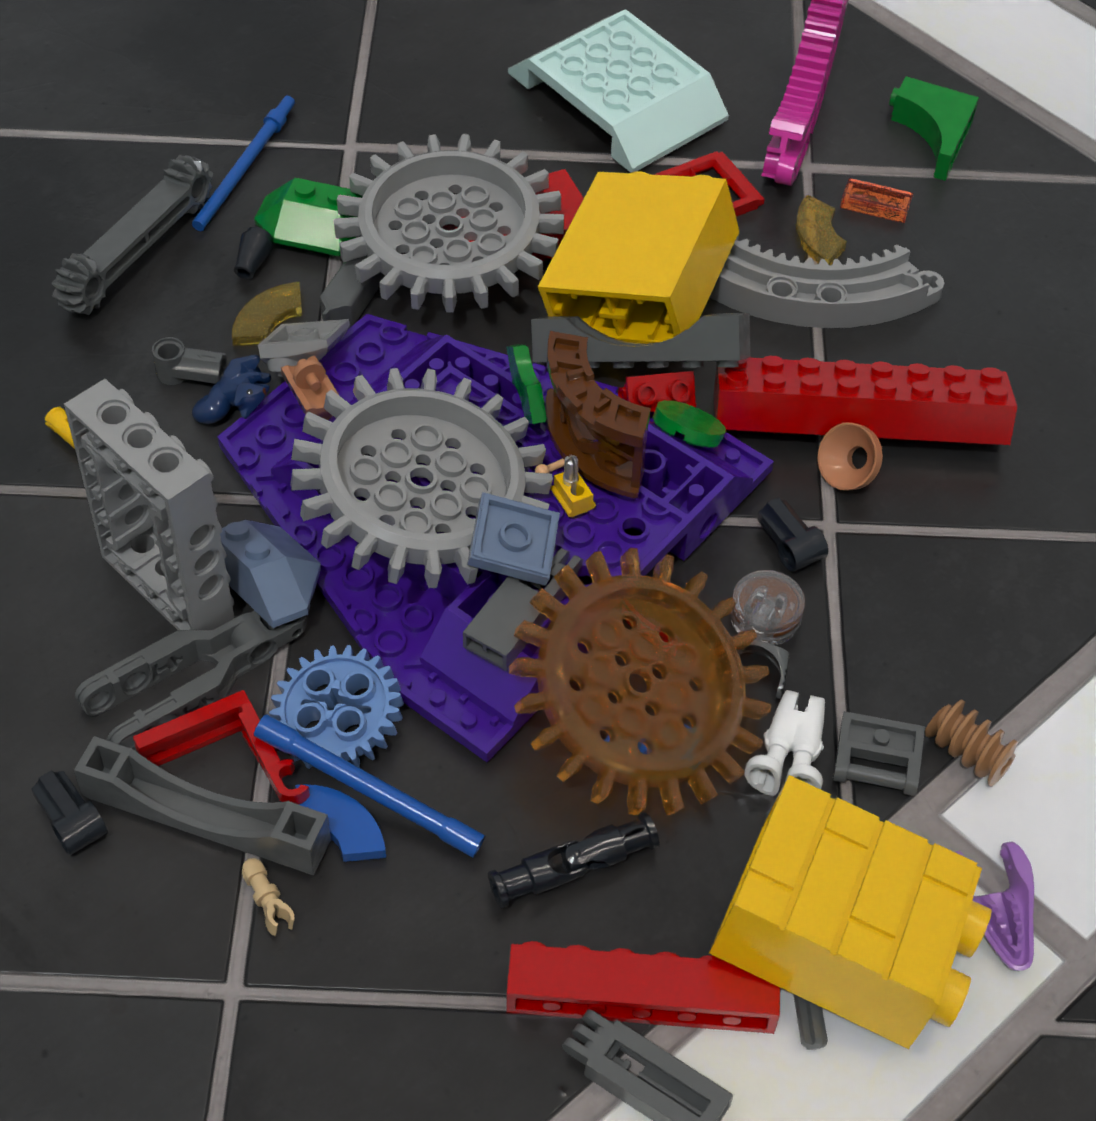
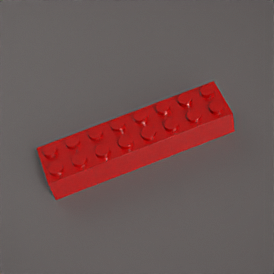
M778 356L743 359L739 361L738 367H717L716 365L714 384L715 418L722 422L726 430L825 435L836 425L848 422L857 423L869 428L878 438L997 445L1011 444L1018 406L1007 372L996 368L987 367L982 370H971L955 365L945 368H934L918 363L909 366H897L881 361L874 362L873 364H860L851 360L823 362L814 358L786 360Z

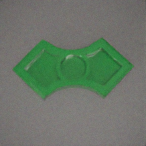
M523 344L506 346L512 383L518 391L524 417L527 418L530 424L546 422L542 387L535 375L528 346Z

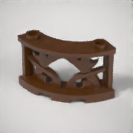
M550 331L547 366L554 389L547 390L545 412L547 428L556 449L564 460L566 456L575 455L578 458V473L592 483L616 494L637 498L644 474L651 408L626 401L607 388L602 390L594 380V373L587 357L588 337Z

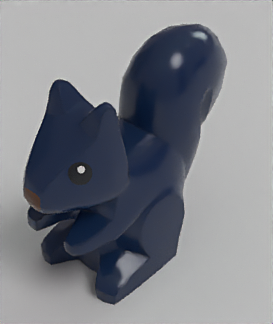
M250 355L231 360L222 378L212 387L210 393L196 402L192 409L194 420L201 424L216 423L223 419L231 407L234 406L239 408L242 417L246 419L266 397V392L270 388L267 383L271 381V375L261 372L257 366L260 362V357L258 355Z

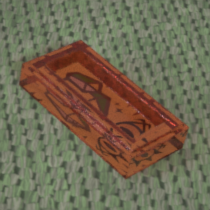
M849 178L840 208L905 223L913 193Z

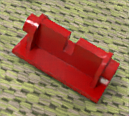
M694 371L626 377V384L624 387L619 388L618 396L631 403L651 408L650 412H654L657 403L663 400L677 401L696 407Z

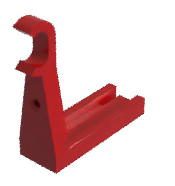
M244 690L133 736L137 753L153 764L160 766L242 731L243 738L281 802L289 801L301 804L310 796L309 787L300 784L296 789L285 787L281 779L286 775L293 774L295 770L294 760H280L273 746L254 736V731L260 719Z

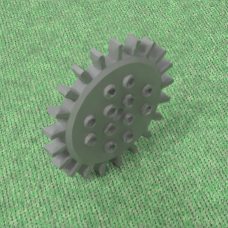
M436 134L429 135L427 153L415 156L404 141L397 143L399 162L390 166L376 154L370 157L371 173L377 176L374 180L355 173L349 176L350 191L363 196L362 198L338 195L337 197L338 214L353 217L334 219L336 239L358 237L339 243L343 263L367 256L368 258L355 265L357 281L363 283L381 272L385 275L379 282L381 298L387 300L400 285L411 288L412 309L419 310L423 304L427 292L442 294V302L446 313L454 312L457 303L456 294L473 292L480 308L488 307L487 287L497 283L512 297L519 295V280L514 273L517 270H521L539 280L543 277V261L532 256V253L553 258L558 249L557 238L542 234H564V214H543L561 210L560 191L536 195V193L549 188V173L547 170L543 169L524 178L522 174L528 170V154L521 152L506 164L500 161V141L494 139L484 154L471 152L469 134L461 135L458 142V150H441V144ZM447 224H453L458 227L454 230L442 229Z
M398 368L390 369L387 383L388 391L377 394L363 375L355 377L353 393L358 402L350 405L332 389L328 391L325 396L324 409L336 418L334 422L328 421L309 411L304 417L302 432L322 440L323 444L294 439L291 460L319 465V468L293 469L291 490L320 489L321 495L302 500L300 516L303 521L330 513L335 521L323 529L321 544L326 549L349 535L359 543L355 547L352 567L360 570L369 561L371 555L376 552L391 558L388 565V581L390 583H398L404 573L405 562L424 565V576L428 588H437L442 572L441 564L456 562L465 582L471 584L475 583L478 572L477 567L467 565L476 519L469 518L467 515L476 516L482 492L548 510L549 503L523 496L524 493L549 494L553 481L552 474L525 472L524 468L543 463L546 452L544 444L518 448L515 441L526 436L529 425L527 418L522 417L502 426L495 418L500 413L504 398L497 394L488 400L482 408L468 401L471 393L470 379L463 378L457 385L455 394L451 395L435 391L437 386L435 370L427 369L422 379L421 389L405 388ZM415 476L427 478L431 484L418 486L411 481V478ZM446 488L450 489L451 491H443L442 489ZM356 497H364L367 500L361 501ZM411 506H419V507H421L422 509H420V508H412Z

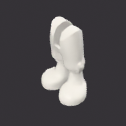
M785 690L775 711L770 728L763 734L768 754L756 755L746 763L745 777L752 787L765 795L775 796L780 788L785 757L788 752L792 751L794 759L787 777L791 775L821 789L823 784L821 773L811 766V762L815 761L824 749L823 741H821L825 713L824 698L811 695L808 707H806L805 712L798 711L797 705L799 692Z

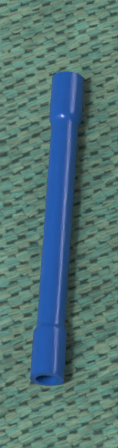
M268 714L261 718L254 731V736L286 754H292L432 832L443 842L472 858L476 856L486 835L459 820L443 815L306 739L295 729Z

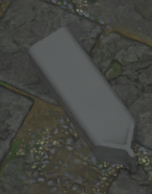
M367 256L344 262L320 295L323 321L349 319L351 327L380 288L379 282L385 275L380 272L363 283L357 281L355 265L368 258Z

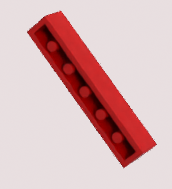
M530 941L522 945L511 944L506 1013L582 1019L587 1010H592L608 1021L618 1020L629 1023L775 1034L780 1016V987L713 955L700 958L679 957L671 952H659L655 955L635 954L633 951L624 948L613 949L609 952L590 950L582 945H571L566 948L546 947V945L540 942Z

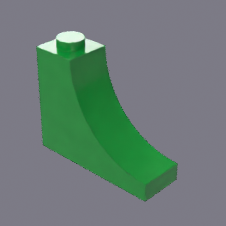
M905 76L900 88L894 87L890 97L889 106L893 107L891 120L909 127L925 139L931 147L936 160L933 178L946 181L972 126L979 97Z

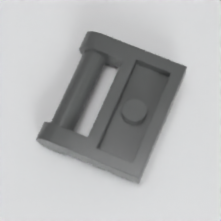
M844 711L841 720L833 781L845 783L846 779L900 789L903 790L902 794L916 796L925 726ZM850 756L905 766L906 772L904 774L851 764L849 760Z

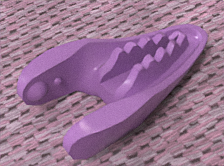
M1011 841L1003 843L1000 851L1010 883L1009 888L999 893L973 896V901L992 910L990 921L984 934L987 942L1009 969L1022 971L1030 968L1034 957V879L1031 863L1025 852L1018 844ZM959 850V851H953V852H955V853H958V854L964 856L963 853H962L960 850Z

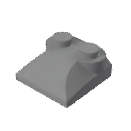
M349 319L281 324L258 344L260 359L268 366V370L276 372L277 376H282L281 367L286 365L296 366L297 362L301 359L307 360L315 355L317 360H320L344 337L350 327Z

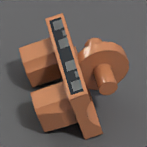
M311 356L307 360L301 359L297 362L296 366L286 365L281 367L282 376L305 415L309 411L329 420L333 415L324 409L325 396L331 389L335 393L337 391L316 356Z

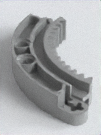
M738 234L709 298L732 309L773 322L802 327L851 328L896 320L937 303L942 295L944 279L940 274L933 271L919 272L908 261L911 251L897 244L894 245L893 252L887 249L883 250L882 257L873 253L870 261L864 256H860L859 263H855L851 258H847L846 265H842L838 259H834L833 264L828 265L825 259H821L819 264L815 265L811 258H807L804 263H800L798 256H794L790 261L786 260L785 253L774 257L772 249L762 253L760 252L761 245L757 244L749 247V239L738 241Z

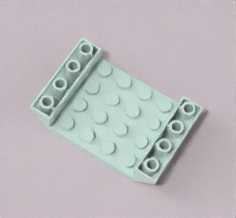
M626 9L604 18L508 68V73L527 89L544 81L612 136L611 157L630 173L644 168L726 122L729 117L711 74Z

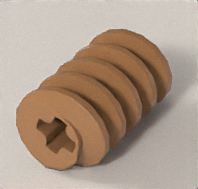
M962 699L952 706L950 704L944 706L927 725L925 736L928 738L936 736V744L941 748L949 745L948 752L952 757L956 758L963 755L961 759L962 765L967 768L976 765L975 775L979 778L989 775L988 785L992 787L1012 765L1016 756L1014 752L1018 742L1013 739L1005 746L1002 745L1001 741L1005 733L1002 729L990 736L988 731L992 722L987 719L977 726L975 721L979 712L974 709L964 716L962 711L966 702Z

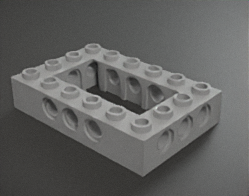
M106 379L101 380L66 402L64 407L102 558L177 630H214L233 620V605H235L229 589L231 578L225 565L227 554L221 542L220 533H222V527L216 513L218 502L213 494L211 483L213 474L208 465L201 459L195 460L186 452L184 445L176 436L171 435L169 437L160 428L152 414L149 412L143 413L139 410L125 390H117Z

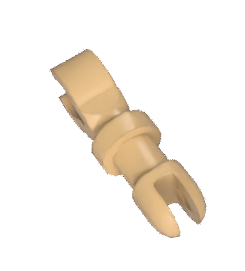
M249 858L243 863L242 876L247 885L252 886L255 892L253 899L256 905L263 907L267 930L270 934L276 936L278 923L274 921L275 914L278 918L285 919L288 923V929L292 930L295 917L294 912L289 905L278 899L280 891L275 884H270L268 881V872L259 859Z

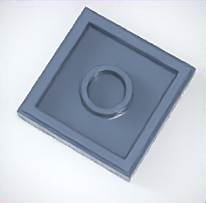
M482 492L479 499L467 565L546 586L550 578L560 513Z

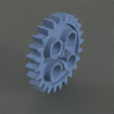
M332 645L328 656L325 657L322 656L318 649L314 650L315 660L311 663L303 657L299 658L302 669L299 671L288 667L287 672L291 680L289 682H277L283 694L271 696V700L276 707L269 711L271 717L295 729L301 736L344 760H351L352 764L360 767L359 756L363 754L371 760L375 759L372 751L375 745L383 749L388 747L383 737L385 734L396 736L397 731L392 722L402 721L403 717L398 707L404 705L401 694L398 693L401 688L397 678H394L389 665L383 667L380 656L377 655L370 660V656L365 648L355 656L351 645H347L343 654H338L335 646ZM329 684L324 690L315 691L319 686ZM368 688L365 693L354 695L357 690ZM319 720L316 726L305 728L310 722ZM356 724L359 725V727L352 732H345V730L349 726ZM290 754L294 761L299 760V758ZM304 762L306 768L310 769L312 767L310 764Z

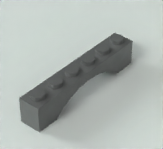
M749 313L706 315L677 336L662 342L649 344L625 342L609 337L590 327L578 316H552L531 319L533 362H546V366L550 331L588 337L587 357L591 368L601 367L600 362H613V368L634 367V361H647V368L669 367V361H681V367L683 368L703 367V361H716L717 367H738L740 360L750 358Z
M96 736L92 738L74 769L83 797L311 875L315 874L331 841L328 814L289 801L276 803L253 802L211 792L170 774L131 748Z

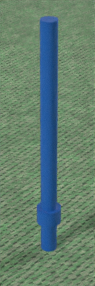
M285 96L276 109H271L266 115L262 128L192 221V226L196 230H204L272 135L282 129L287 121L286 116L295 105V100L291 96Z

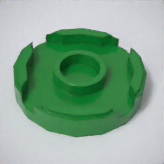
M663 400L658 402L652 418L656 425L667 434L674 436L677 431L685 435L683 440L687 441L686 443L700 447L713 448L718 446L726 433L725 426L714 416L699 408L677 401Z

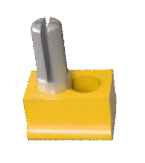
M575 455L566 456L564 472L554 475V485L551 486L550 490L568 517H575L592 510L596 504L593 501V493L578 473V458Z

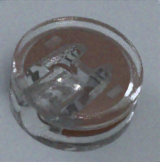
M759 570L749 573L740 579L734 588L730 607L731 623L742 637L771 645L785 643L795 636L801 626L805 608V596L798 583L786 574L773 570Z

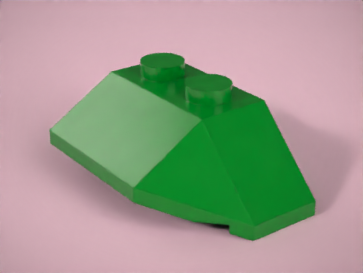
M293 178L265 196L254 220L258 227L271 234L274 243L341 256L339 243L358 237L336 239L334 219L353 217L338 214L337 197L338 195L359 198L363 196L351 192L349 188Z

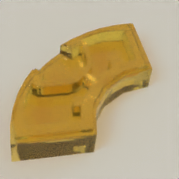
M807 194L800 204L796 220V230L801 239V246L816 262L819 263L821 259H825L828 265H831L834 259H837L844 252L847 243L846 240L837 235L831 224L836 208Z
M300 282L287 283L270 288L251 299L241 309L235 319L232 329L233 346L259 344L271 334L279 323L288 318L301 316Z

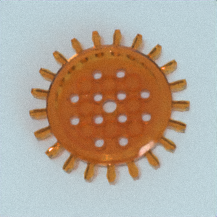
M629 548L621 556L622 575L613 577L602 551L594 552L585 561L593 584L585 587L569 564L566 565L554 578L570 600L564 605L541 588L529 603L548 617L551 623L546 629L533 622L524 620L514 633L515 637L540 647L538 659L520 657L509 665V674L520 677H535L538 681L539 693H530L514 705L516 713H532L544 709L551 724V727L539 732L530 744L536 751L549 747L557 739L561 740L572 753L571 757L561 765L557 775L563 782L579 773L583 764L597 772L598 778L592 788L590 800L594 803L599 804L611 794L614 781L628 785V814L637 815L646 809L648 802L647 787H659L666 815L677 813L684 808L678 782L686 779L701 805L718 796L705 768L711 764L730 784L739 779L745 771L726 752V749L730 744H733L742 751L751 754L761 748L764 740L739 725L742 716L761 719L771 712V704L745 697V683L754 684L769 675L768 666H742L738 650L745 649L758 637L755 630L741 631L737 635L730 636L720 621L732 612L737 604L736 601L730 597L717 603L712 610L698 599L700 592L705 588L708 575L702 571L689 580L684 589L670 583L674 570V557L670 555H665L656 564L653 577L641 575L637 548ZM623 619L631 623L632 630L627 629L623 625ZM659 632L665 633L668 636L669 642H664ZM577 643H583L587 647V654L582 653L578 649ZM615 655L623 658L625 666L617 664ZM652 668H656L661 672V679L654 676ZM630 674H638L644 678L647 685L645 693L637 692L632 688L629 681ZM570 680H575L579 684V691L571 688ZM690 680L697 684L698 692L692 690L689 685ZM608 692L613 693L617 697V704L612 703L608 699ZM645 705H649L654 709V716H650L646 712ZM683 717L690 720L692 729L685 727L682 721ZM600 730H604L609 734V742L601 738ZM638 742L643 743L647 747V754L640 752Z

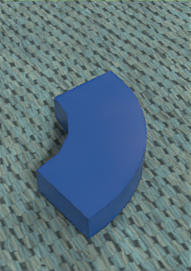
M304 784L309 787L310 796L305 802L298 805L328 814L330 836L339 847L343 862L386 858L381 830L373 816L363 805L338 790L319 785Z

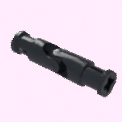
M642 812L637 815L636 820L618 827L611 824L595 830L586 836L583 841H568L521 859V864L499 873L495 869L489 871L488 880L497 904L502 909L509 906V901L531 892L534 895H538L578 879L589 870L606 868L627 859L628 854L643 848L655 849L660 844L658 832L651 817L646 812ZM561 853L562 868L567 873L555 872L548 861L553 856Z

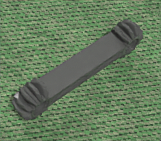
M178 155L176 159H170L168 169L163 170V180L83 254L72 253L69 259L63 258L62 267L55 269L57 276L51 283L56 287L52 297L58 300V305L69 312L87 315L93 309H99L100 300L106 298L105 290L184 214H194L197 209L203 208L205 200L210 198L209 191L214 186L210 183L213 172L209 171V164L189 155Z

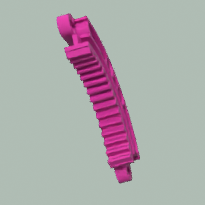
M811 0L792 75L789 78V84L787 85L786 93H784L783 101H781L776 116L772 119L769 134L773 135L767 147L761 176L773 178L775 183L792 186L802 166L810 142V133H813L825 94L848 0Z

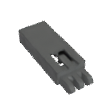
M561 548L553 557L550 578L548 580L549 584L542 593L530 587L533 585L540 589L543 585L508 576L463 631V647L507 671L571 589L573 577L580 570L583 559L575 555L567 565H564L569 558L570 552Z
M587 1010L582 1020L595 1031L580 1023L572 1030L574 1037L585 1045L583 1046L569 1037L562 1044V1048L566 1053L585 1065V1077L652 1121H721L731 1106L732 1093L620 1021L616 1020L613 1024L592 1010ZM620 1050L644 1065L645 1068L635 1076L628 1071L631 1067V1061L628 1059L623 1061L617 1057L618 1051Z

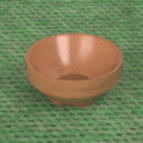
M846 422L838 424L825 434L820 443L817 459L821 475L827 483L837 489L849 491L861 489L869 485L879 473L883 457L882 446L878 437L869 428L857 423ZM862 447L867 453V462L862 468L857 469L853 465L852 455L857 448Z

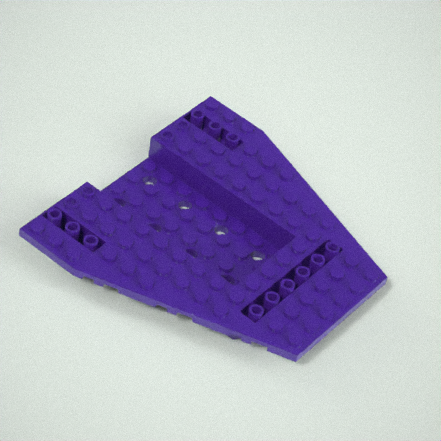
M366 314L347 330L344 337L324 357L318 360L323 365L328 378L339 396L350 405L358 402L353 393L355 377L363 375L377 394L388 391L387 383L390 369L398 368L405 388L421 389L422 379L427 369L435 370L437 377L435 391L454 395L457 385L463 378L471 380V393L468 401L482 408L495 395L499 394L504 399L498 417L495 418L502 426L524 417L518 391L512 383L508 355L455 340L447 334L441 336L428 332L427 336L408 331L407 325ZM533 363L535 375L541 383L544 406H546L547 390L554 388L547 372V366ZM286 381L267 395L246 419L243 417L239 418L217 436L219 447L272 523L285 530L320 562L321 570L316 584L361 650L363 648L367 649L370 660L378 655L382 660L383 667L388 665L391 667L394 678H397L401 690L398 693L401 694L404 704L485 762H488L589 659L591 630L668 552L673 553L684 561L772 471L774 463L773 460L728 433H725L720 444L713 448L686 443L687 441L683 440L685 435L676 431L673 436L660 429L652 419L654 412H650L644 474L637 498H630L608 491L580 475L593 493V501L596 506L592 510L575 517H568L551 490L549 494L524 493L523 496L549 503L548 510L560 513L555 541L556 549L553 557L563 548L570 552L569 558L564 565H567L575 555L583 559V564L573 577L571 589L507 671L465 649L463 647V631L508 577L507 575L478 568L475 583L467 584L460 574L456 562L441 564L442 572L437 588H428L424 576L425 566L405 562L404 573L398 583H390L388 581V565L391 558L374 552L369 561L360 570L352 567L355 547L359 543L349 535L327 549L321 544L323 529L335 521L330 513L303 521L300 516L302 500L321 494H318L316 489L292 491V470L319 468V465L291 460L294 439L323 444V441L302 432L305 413ZM595 381L602 390L607 388L618 396V387ZM332 416L328 421L334 422L336 418ZM546 422L529 423L526 436L515 441L518 448L544 444L546 452L542 464L549 465L563 458L550 437ZM538 465L524 467L525 472H535V468ZM564 466L550 472L553 476L551 486L554 485V475L564 472ZM416 476L411 478V481L418 486L431 484L427 478ZM446 488L442 489L443 491H451L450 489ZM356 497L361 501L367 500L364 497ZM411 506L412 508H420V509H422V508L419 507V506ZM467 515L469 518L476 519L474 515ZM633 528L640 532L641 535L630 536L624 530ZM588 575L595 581L591 584L583 585L578 583L575 578ZM532 585L530 588L542 593L546 586L543 585L539 589Z

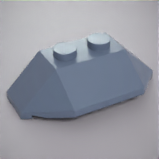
M243 520L232 522L223 527L220 536L222 546L227 554L225 565L231 578L229 586L272 628L308 615L310 601L321 570L320 562L279 526Z

